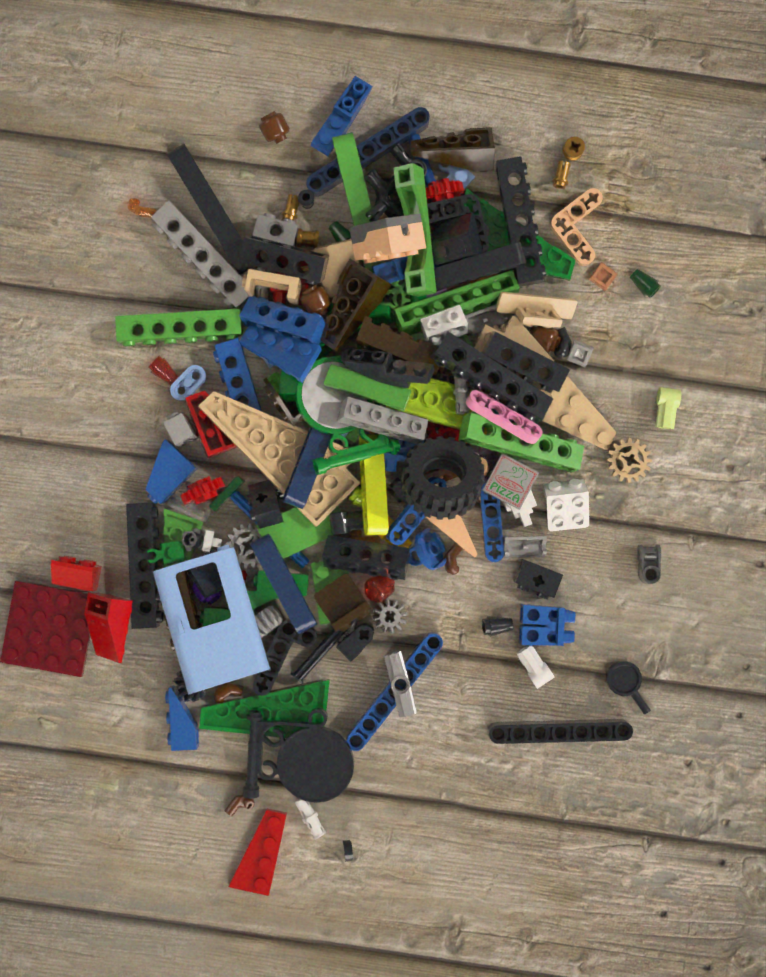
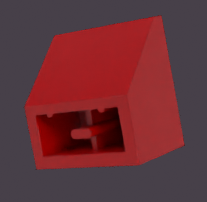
M59 556L58 559L51 560L52 584L92 592L97 591L102 566L96 565L97 561L84 559L78 562L76 557Z

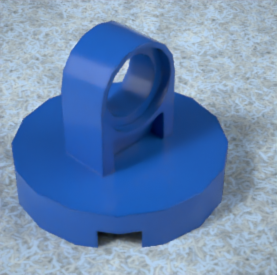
M427 528L416 534L415 545L410 548L409 564L413 566L423 564L428 569L435 570L445 565L446 558L443 559V553L446 552L440 536L436 532L431 533V529ZM412 551H416L420 560L413 558Z

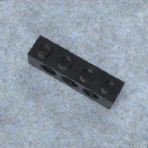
M249 234L244 237L239 262L245 263V266L248 268L257 269L261 267L265 269V272L274 274L280 272L285 274V276L299 277L305 279L306 283L317 285L325 279L330 255ZM261 250L268 254V260L261 258ZM281 256H285L288 259L287 266L280 262ZM301 261H305L308 264V271L301 269Z
M492 331L482 351L483 354L504 365L506 369L514 374L515 372L522 374V379L528 383L533 384L535 381L541 384L540 389L548 393H552V391L559 392L570 372V369L496 331ZM505 348H508L511 352V356L507 360H503L501 357V352ZM523 358H527L529 366L523 370L520 367V361ZM542 367H545L548 371L544 379H541L538 375Z
M328 535L322 554L323 567L332 570H347L351 573H365L374 577H389L392 580H405L410 560V548Z

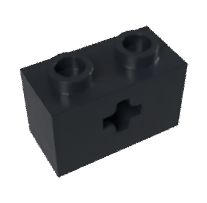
M270 480L248 485L250 494L246 496L249 506L253 507L250 510V515L253 522L257 521L259 529L284 522L275 485Z
M522 559L514 582L518 584L517 588L529 592L530 589L537 591V596L548 600L549 596L555 598L563 574ZM540 575V579L543 581L535 586V582L532 579Z

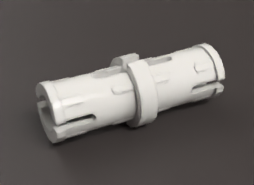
M296 800L294 803L303 817L302 821L304 824H307L314 839L323 836L326 831L317 817V811L313 810L308 801Z

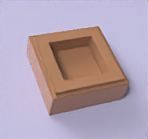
M601 262L588 280L603 291H606L618 273Z

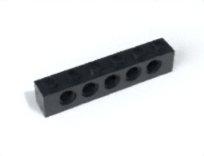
M521 156L497 160L495 170L509 245L518 243L521 238H527L530 241V245L528 247L522 246L525 258H530L534 263L533 267L521 265L513 268L515 278L519 287L542 283L543 277H546V270L544 264L541 265L540 262L542 248L541 244H537L536 240L539 232L537 223L534 224L532 218L535 215L534 204L530 203L528 196L531 195L530 183H526L525 175L528 173L526 162H522ZM516 177L519 180V184L512 185L508 179ZM519 197L523 204L517 206L513 204L512 199ZM524 218L526 225L519 226L516 223V219Z
M449 331L440 337L430 355V358L438 366L446 367L452 371L455 377L468 381L474 389L482 390L491 398L501 402L534 423L543 420L553 401L552 397ZM452 353L458 356L459 361L453 359ZM470 364L476 368V373L470 369ZM488 376L493 378L494 384L489 382ZM506 387L511 390V395L507 394ZM523 398L528 401V406L524 404Z
M152 502L126 504L130 600L132 601L131 629L157 628L163 622V612L159 610L161 599L153 571L159 569H157V561L150 563V568L147 571L141 568V561L144 559L153 560L155 553H146L147 550H142L140 548V541L146 539L149 542L148 549L160 550L156 546V540H159V528L156 527L155 519H158L159 515L158 507H155V503ZM142 518L148 521V527L144 530L139 527V521ZM144 580L149 581L151 584V589L148 592L144 591L141 587ZM144 601L151 603L152 609L150 612L143 610L142 604Z

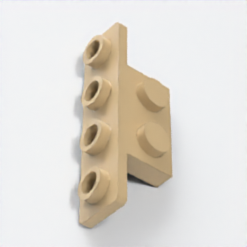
M501 292L496 305V311L516 314L520 322L528 327L536 325L544 328H560L563 321L561 318L572 319L577 301L576 299Z

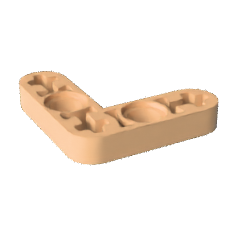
M595 188L587 190L558 212L550 223L552 231L581 266L590 265L595 258V252L575 227V224L596 209L602 202V193ZM589 194L591 196L596 195V203L592 201L585 207L583 203L589 199ZM573 206L581 208L582 214L580 216L572 215L571 208ZM556 219H558L559 221L564 220L565 223L563 224V227L566 230L568 229V227H570L571 229L564 236H562L564 229L561 226H555L557 223ZM569 235L577 236L578 243L576 245H570L567 242ZM581 243L584 245L581 248L583 253L588 252L590 254L588 257L589 261H587V259L582 260L580 258L582 256L580 250H578L577 252L574 251L581 245Z

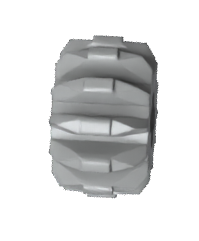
M386 598V606L379 601L378 605L381 610L373 609V612L380 615L373 616L372 620H380L375 627L379 628L383 624V633L386 632L387 627H390V633L393 634L394 626L400 631L402 628L398 623L406 624L407 622L405 619L400 618L401 616H407V612H399L404 608V605L401 604L396 607L397 599H394L393 604L390 605L389 598ZM390 611L391 613L393 611L395 613L393 615L394 620H385V612Z
M268 606L255 616L261 639L283 622L281 613L274 606Z

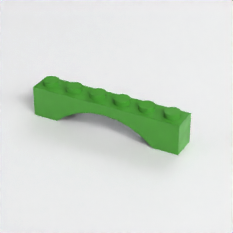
M414 163L394 167L396 191L401 201L404 216L421 214L426 248L419 249L418 254L410 255L407 258L405 269L407 294L416 297L435 294L437 292L424 170Z

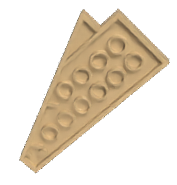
M513 315L504 333L484 325L474 346L475 349L482 352L492 331H496L553 360ZM505 348L501 352V357L503 360L509 359L511 352L508 348ZM523 358L520 361V367L523 370L527 369L529 360ZM470 364V369L476 373V368ZM542 367L538 372L541 379H544L548 374L545 367ZM515 372V374L520 378L523 377L522 374ZM488 376L489 382L494 384L493 378ZM568 376L559 392L552 391V393H548L540 389L541 384L535 381L531 384L553 398L542 421L608 451L616 431ZM506 387L507 394L511 395V390ZM523 398L524 404L528 406V401Z
M213 391L198 407L284 494L308 431ZM333 442V447L336 450L348 449ZM327 448L324 458L328 459V457L335 454ZM350 464L331 468L325 474L317 475L305 507L303 509L296 507L315 527L360 484L346 469Z

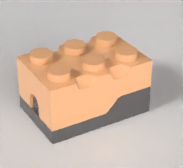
M421 214L386 218L349 227L355 261L364 260V264L416 255L419 249L426 248Z

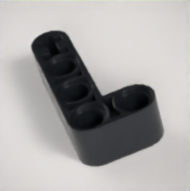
M289 618L280 624L266 654L268 661H274L277 664V670L263 671L264 674L262 672L257 674L253 683V690L256 694L264 696L271 691L293 642L304 647H311L315 644L318 635L314 628L311 627L304 631L311 632L314 637L313 641L305 642L302 638L304 632L298 634L294 630L293 633L288 634L284 631V624H292ZM277 642L285 644L286 650L284 652L276 651L275 644ZM265 675L270 676L266 682L267 687L263 690L260 689L261 685L259 683L264 680Z

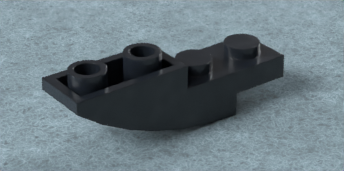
M352 348L345 360L346 366L368 378L384 384L408 389L411 383L428 384L434 373V364L393 360L392 353Z

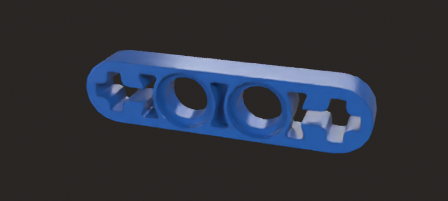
M437 476L428 479L430 483H437L439 487H447L446 482ZM408 504L388 528L387 539L394 545L403 544L425 518V513L422 511L418 513L414 510V505L410 506ZM413 513L414 521L411 524H406L405 517ZM402 524V525L405 526L407 529L404 530V529H403L401 526H399V525ZM395 531L399 532L400 537L398 539L394 538L393 533Z
M484 483L480 494L484 551L489 561L499 562L504 556L500 500L491 495V499H496V503L484 504V500H488V495L482 491L486 484ZM488 506L496 508L497 514L495 517L489 518L486 516L485 510ZM492 526L496 527L499 532L498 536L493 539L487 535L488 528ZM500 540L499 545L495 544L496 550L500 551V554L496 556V559H493V556L489 555V552L492 551V544L487 545V541L495 542Z

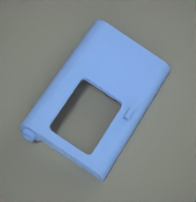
M229 545L218 547V552L153 571L188 695L270 669L234 547L230 548ZM214 562L217 565L231 617L228 620L193 630L188 621L176 574Z

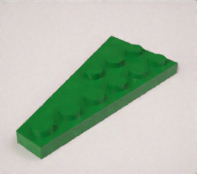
M468 188L466 189L465 195H475L471 190H469ZM476 196L480 202L484 223L489 227V247L487 252L509 245L503 211H499L483 198L481 199ZM467 200V203L464 205L469 207L470 213L473 212L472 208L475 202L471 203L470 200ZM516 221V223H517L519 226H524V225H522L521 223H519L518 221ZM539 235L536 236L537 244H541L542 256H540L541 265L544 264L546 275L570 281L576 260L556 246H552L543 240ZM527 238L519 240L524 247L530 245V241ZM526 258L527 263L524 265L526 267H533V261L530 258Z

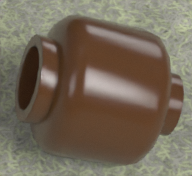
M273 111L261 118L262 122L259 124V128L267 142L275 141L278 144L287 139L285 134L289 132L290 128L281 113L276 114Z
M313 285L302 292L303 296L300 298V302L307 313H317L322 316L329 311L327 307L330 306L331 300L322 286L317 287Z
M533 326L529 332L547 353L553 352L560 342L559 332L553 327Z

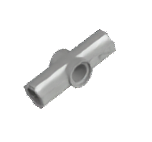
M402 651L384 655L399 717H407L417 713ZM404 679L407 684L403 689H398L394 685L396 680Z

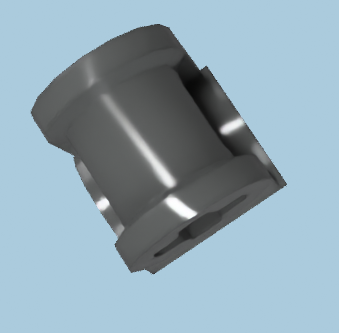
M638 545L639 579L644 584H655L661 578L660 545H655V547ZM648 569L654 572V578L651 581L645 577V572Z

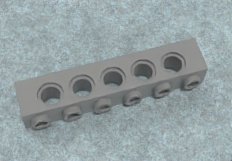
M167 201L151 216L155 222L152 226L160 234L164 232L169 237L167 242L174 249L179 247L183 252L181 254L183 259L188 264L193 262L196 265L195 271L202 279L207 277L211 281L209 286L216 294L221 292L226 297L223 301L231 309L233 307L241 309L250 297L244 290V287H242L243 278L170 201ZM178 223L179 228L177 231H169L171 224ZM192 238L193 244L191 246H183L185 239ZM200 253L207 254V259L204 262L197 261ZM214 268H221L222 272L220 276L213 277L211 275ZM228 283H235L236 288L232 292H227L225 290Z

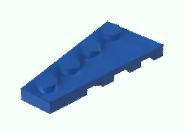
M251 325L248 326L239 341L242 347L259 357L265 358L268 363L278 366L283 372L296 377L301 383L305 380L322 351L318 344Z

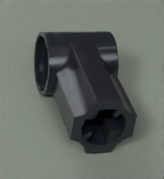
M363 510L329 514L332 535L364 529Z

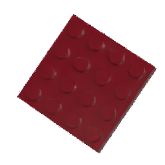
M16 580L0 663L83 677L90 642V632L84 613L88 593Z

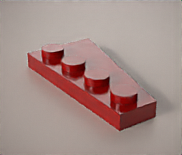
M267 808L228 887L269 896L287 812Z

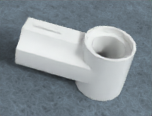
M528 645L516 653L537 689L555 678L532 645Z

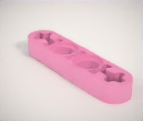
M479 390L472 391L466 399V405L469 409L527 443H536L542 435V429L539 425ZM491 409H495L499 415L493 413ZM509 419L514 420L517 425H513Z

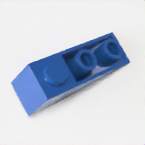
M172 685L165 693L166 704H169L170 711L166 714L167 724H170L171 732L167 735L168 745H171V751L197 750L199 747L198 724L183 698L178 697V690H173L175 685Z

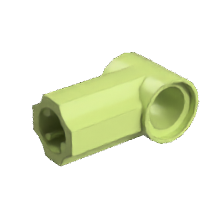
M659 387L656 398L658 410L655 427L674 429L676 411L681 401L680 389Z

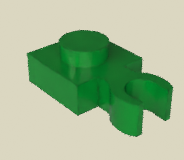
M182 541L160 544L161 550L148 549L146 553H155V558L148 560L150 563H154L159 559H162L163 564L185 561Z

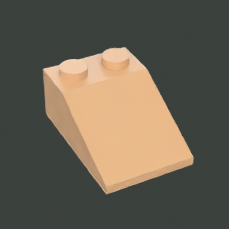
M456 515L455 519L448 520V517L438 520L434 516H431V518L425 516L426 519L471 556H477L461 516Z

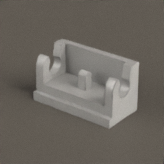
M496 305L465 315L468 323V333L466 334L470 339L480 335L484 325L492 328L493 325H497L498 328L501 327V324L506 326L508 322L507 316L505 317L504 313L497 312Z
M547 536L503 537V557H545L547 555Z

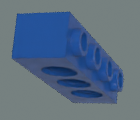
M254 296L249 297L239 315L245 327L251 325L318 345L321 342L325 327L323 317L317 313L310 314L298 307L290 308L281 302L274 303L261 296L258 298Z
M236 338L214 345L216 351H213L216 363H220L222 369L219 371L222 383L226 382L228 388L225 391L226 397L239 401L242 397H247L249 400L248 406L262 411L243 347L239 342L240 339ZM235 358L237 360L234 368H227L226 362L228 359ZM238 377L242 378V386L234 388L232 385L233 380Z

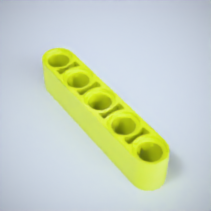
M365 434L373 441L378 436V434ZM359 436V445L367 444V442H365ZM383 453L360 461L365 535L388 534V509Z

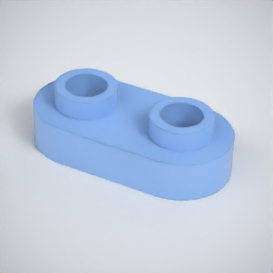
M198 365L188 367L171 385L170 393L172 397L178 401H185V397L193 395L206 380L205 370ZM196 372L199 373V379L194 380L193 374ZM184 387L185 393L180 395L178 390Z

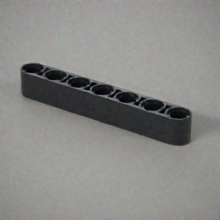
M183 143L168 152V158L238 274L241 275L248 271V269H251L246 267L245 263L239 262L243 240L185 144Z
M624 719L494 722L489 725L487 732L491 741L496 744L600 742L629 740L633 735V728ZM602 725L606 726V732L603 735H597V728ZM626 725V732L621 735L618 734L619 726ZM560 726L564 727V734L561 736H556V728ZM579 726H584L585 733L580 736L576 735V729ZM537 727L544 728L542 736L537 737L534 735V730ZM501 728L503 734L498 738L493 737V730ZM522 728L524 730L522 736H513L514 729Z

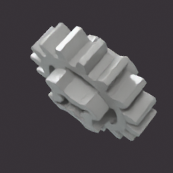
M250 523L247 528H244L243 524H241L239 531L233 528L234 535H227L231 540L230 542H225V545H229L230 548H233L234 543L238 545L240 551L237 556L239 565L243 563V568L246 569L248 564H250L254 568L255 562L257 561L259 564L260 562L257 557L251 560H244L248 554L252 553L255 555L253 549H248L244 552L242 543L248 542L251 537V543L257 537L261 538L257 528L252 529ZM250 532L246 538L238 537L241 533Z

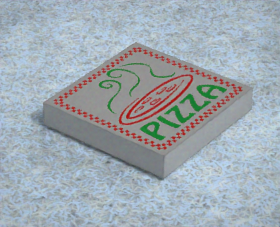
M502 453L482 491L520 510L539 472Z

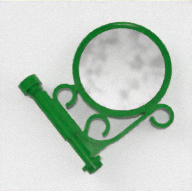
M325 357L316 360L303 383L298 381L296 385V405L302 418L317 431L332 435L328 442V448L335 455L328 457V459L323 457L313 459V468L316 475L325 474L331 468L369 459L372 456L387 452L396 455L400 451V444L397 439L391 438L388 440V436L378 434L377 438L373 441L365 435L364 429L359 428V435L367 444L344 450H336L333 447L335 439L341 440L344 448L348 447L347 439L340 434L348 433L357 428L337 422L342 401L347 397L369 403L374 402L324 385L331 364L354 371L343 364L341 357Z

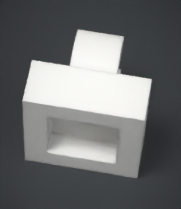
M202 529L200 537L204 544L199 550L210 552L211 546L221 547L222 539L213 537L214 531Z

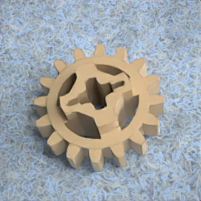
M627 438L625 443L621 439L619 440V446L615 443L612 445L614 451L609 450L607 452L611 455V458L606 459V462L611 463L607 470L613 469L614 472L611 476L619 475L618 481L626 478V483H630L631 478H633L637 482L639 481L638 476H646L643 472L644 470L648 471L651 469L647 466V463L652 462V459H647L651 452L644 451L647 446L646 444L639 446L640 440L637 439L632 443V439ZM624 447H630L626 453L619 452ZM638 451L642 457V461L639 460V457L637 455ZM631 456L630 460L636 464L627 465V461L622 457ZM616 460L620 464V469H618L616 465ZM632 468L639 469L634 474H628Z

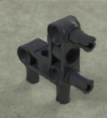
M399 142L389 150L400 166L414 163L423 168L424 176L426 175V164L420 159L409 156ZM375 169L371 170L364 178L376 191V204L366 213V217L372 216L369 221L373 222L377 221L383 213L388 218L404 216L401 201L396 191L394 175L386 183Z

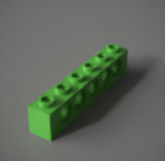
M511 270L397 308L394 311V321L399 332L403 331L412 335L422 331L420 322L422 318L457 305L461 306L465 316L497 305L501 292L519 293L520 287Z
M226 309L115 316L116 341L120 344L123 343L125 347L135 346V343L143 342V345H156V341H164V344H176V340H185V343H196L197 339L215 342L218 341V338L226 337V340L229 341L243 336V322L239 317L241 310ZM219 321L226 322V328L222 331L216 330V325ZM199 322H204L206 325L205 330L202 332H197L195 329ZM183 323L185 325L184 331L176 333V325ZM163 325V333L155 334V327ZM137 326H143V333L135 336L134 329Z
M474 411L463 416L458 440L570 473L580 470L584 446L577 444L576 440L559 439V436L556 434H542L536 443L530 444L524 441V445H522L519 437ZM482 426L487 430L486 435L482 431ZM501 431L506 436L505 440L501 437ZM539 442L543 446V451L539 448ZM558 448L561 450V456L558 454Z

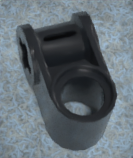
M368 623L359 624L336 648L350 662L353 661L373 639V627ZM361 629H362L363 631L369 630V632H368V636H369V637H366V636L361 637V636H360V635H361V631H360V630H361Z

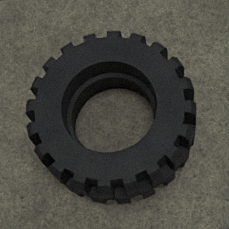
M443 436L436 437L434 440L432 438L425 439L423 444L421 442L417 443L414 449L408 452L407 458L404 460L401 479L403 495L410 506L414 505L415 511L418 513L422 511L426 517L431 518V516H434L438 520L448 517V520L455 519L456 515L463 516L479 500L484 481L482 460L478 454L475 455V450L471 446L466 447V443L461 440L457 442L452 437L443 439ZM434 469H445L456 474L461 482L452 487H439L430 483L424 477V474Z

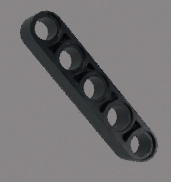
M521 242L434 268L436 292L526 264Z

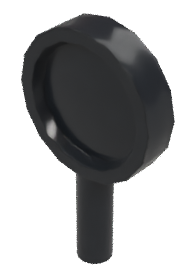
M628 661L613 663L606 673V683L609 689L619 696L631 695L643 714L650 712L651 709L638 692L642 683V674L639 668Z

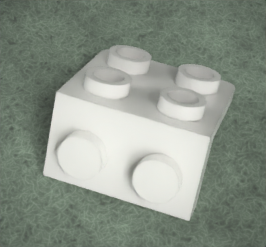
M572 479L564 482L553 481L543 484V492L547 502V525L549 531L589 526V492L584 479Z

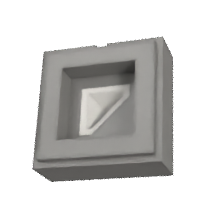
M574 340L566 360L586 367L594 347Z

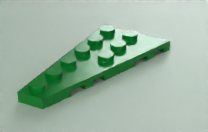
M330 679L272 691L264 696L254 695L204 706L201 708L199 729L250 734V720L246 719V715L249 710L253 709L261 711L263 715L262 720L309 722L308 717L312 709L323 708L327 712ZM314 713L312 716V722L320 723L324 720L323 715L320 713ZM275 725L269 728L264 735L280 737L277 733L273 732L274 727H277L283 731L284 738H287L294 731L303 727Z

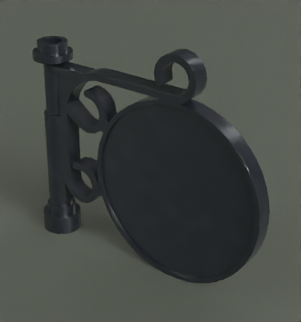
M323 708L312 709L308 717L309 722L262 720L263 715L260 710H249L246 719L250 720V738L248 741L247 781L243 787V797L249 799L258 798L260 788L257 782L259 776L264 780H271L277 774L284 787L292 795L304 801L314 803L326 802L344 792L353 776L354 756L349 744L339 733L330 728L323 727L328 719V714ZM314 713H320L323 715L324 720L320 723L312 722V716ZM275 725L303 727L294 731L286 739L284 738L283 731L274 727L273 732L280 736L278 742H272L264 735L269 728ZM263 742L273 748L281 746L277 757V765L271 760L263 762L264 766L272 767L273 773L270 775L262 771Z

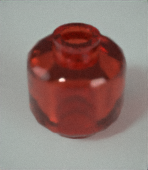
M371 576L364 583L366 597L377 603L383 602L394 593L395 581L389 577Z

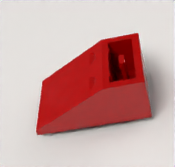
M88 592L84 613L97 656L122 663L129 618L132 612L131 600L110 594Z

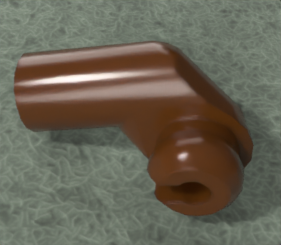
M456 543L444 555V559L446 558L445 570L452 575L459 572L456 557L463 550Z
M224 683L214 691V700L222 703L230 694L242 696L244 686Z
M236 795L224 811L233 817L239 808L252 809L255 805L254 799L245 798L243 795Z

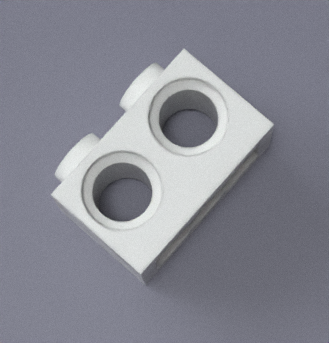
M460 305L420 319L421 330L425 340L434 345H437L440 337L447 331L457 337L468 333V323Z

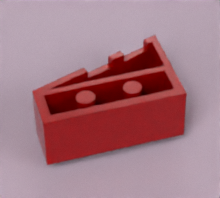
M204 390L185 397V403L208 459L235 449L237 446L198 407L209 396Z

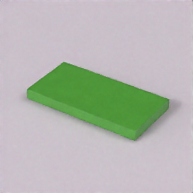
M337 506L331 513L341 512L339 506ZM296 507L282 513L284 521L282 523L259 529V526L256 525L261 537L268 533L271 535L283 559L327 539L328 535H332L329 515L315 527Z

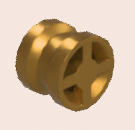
M570 137L563 146V156L569 161L578 160L585 150V143L579 137Z

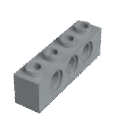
M347 397L342 401L337 422L414 444L424 440L428 424L427 419Z

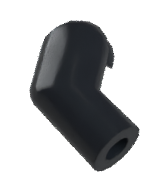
M565 327L558 330L560 344L554 350L557 358L566 357L572 346V341Z

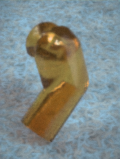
M129 199V205L127 206L130 212L146 218H151L156 213V208L139 206V199Z
M352 530L350 532L351 539L380 543L379 536L362 537L361 530Z

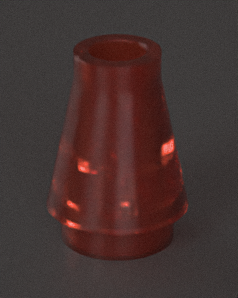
M160 355L148 366L151 370L150 373L164 380L170 386L179 377L165 357L162 358Z

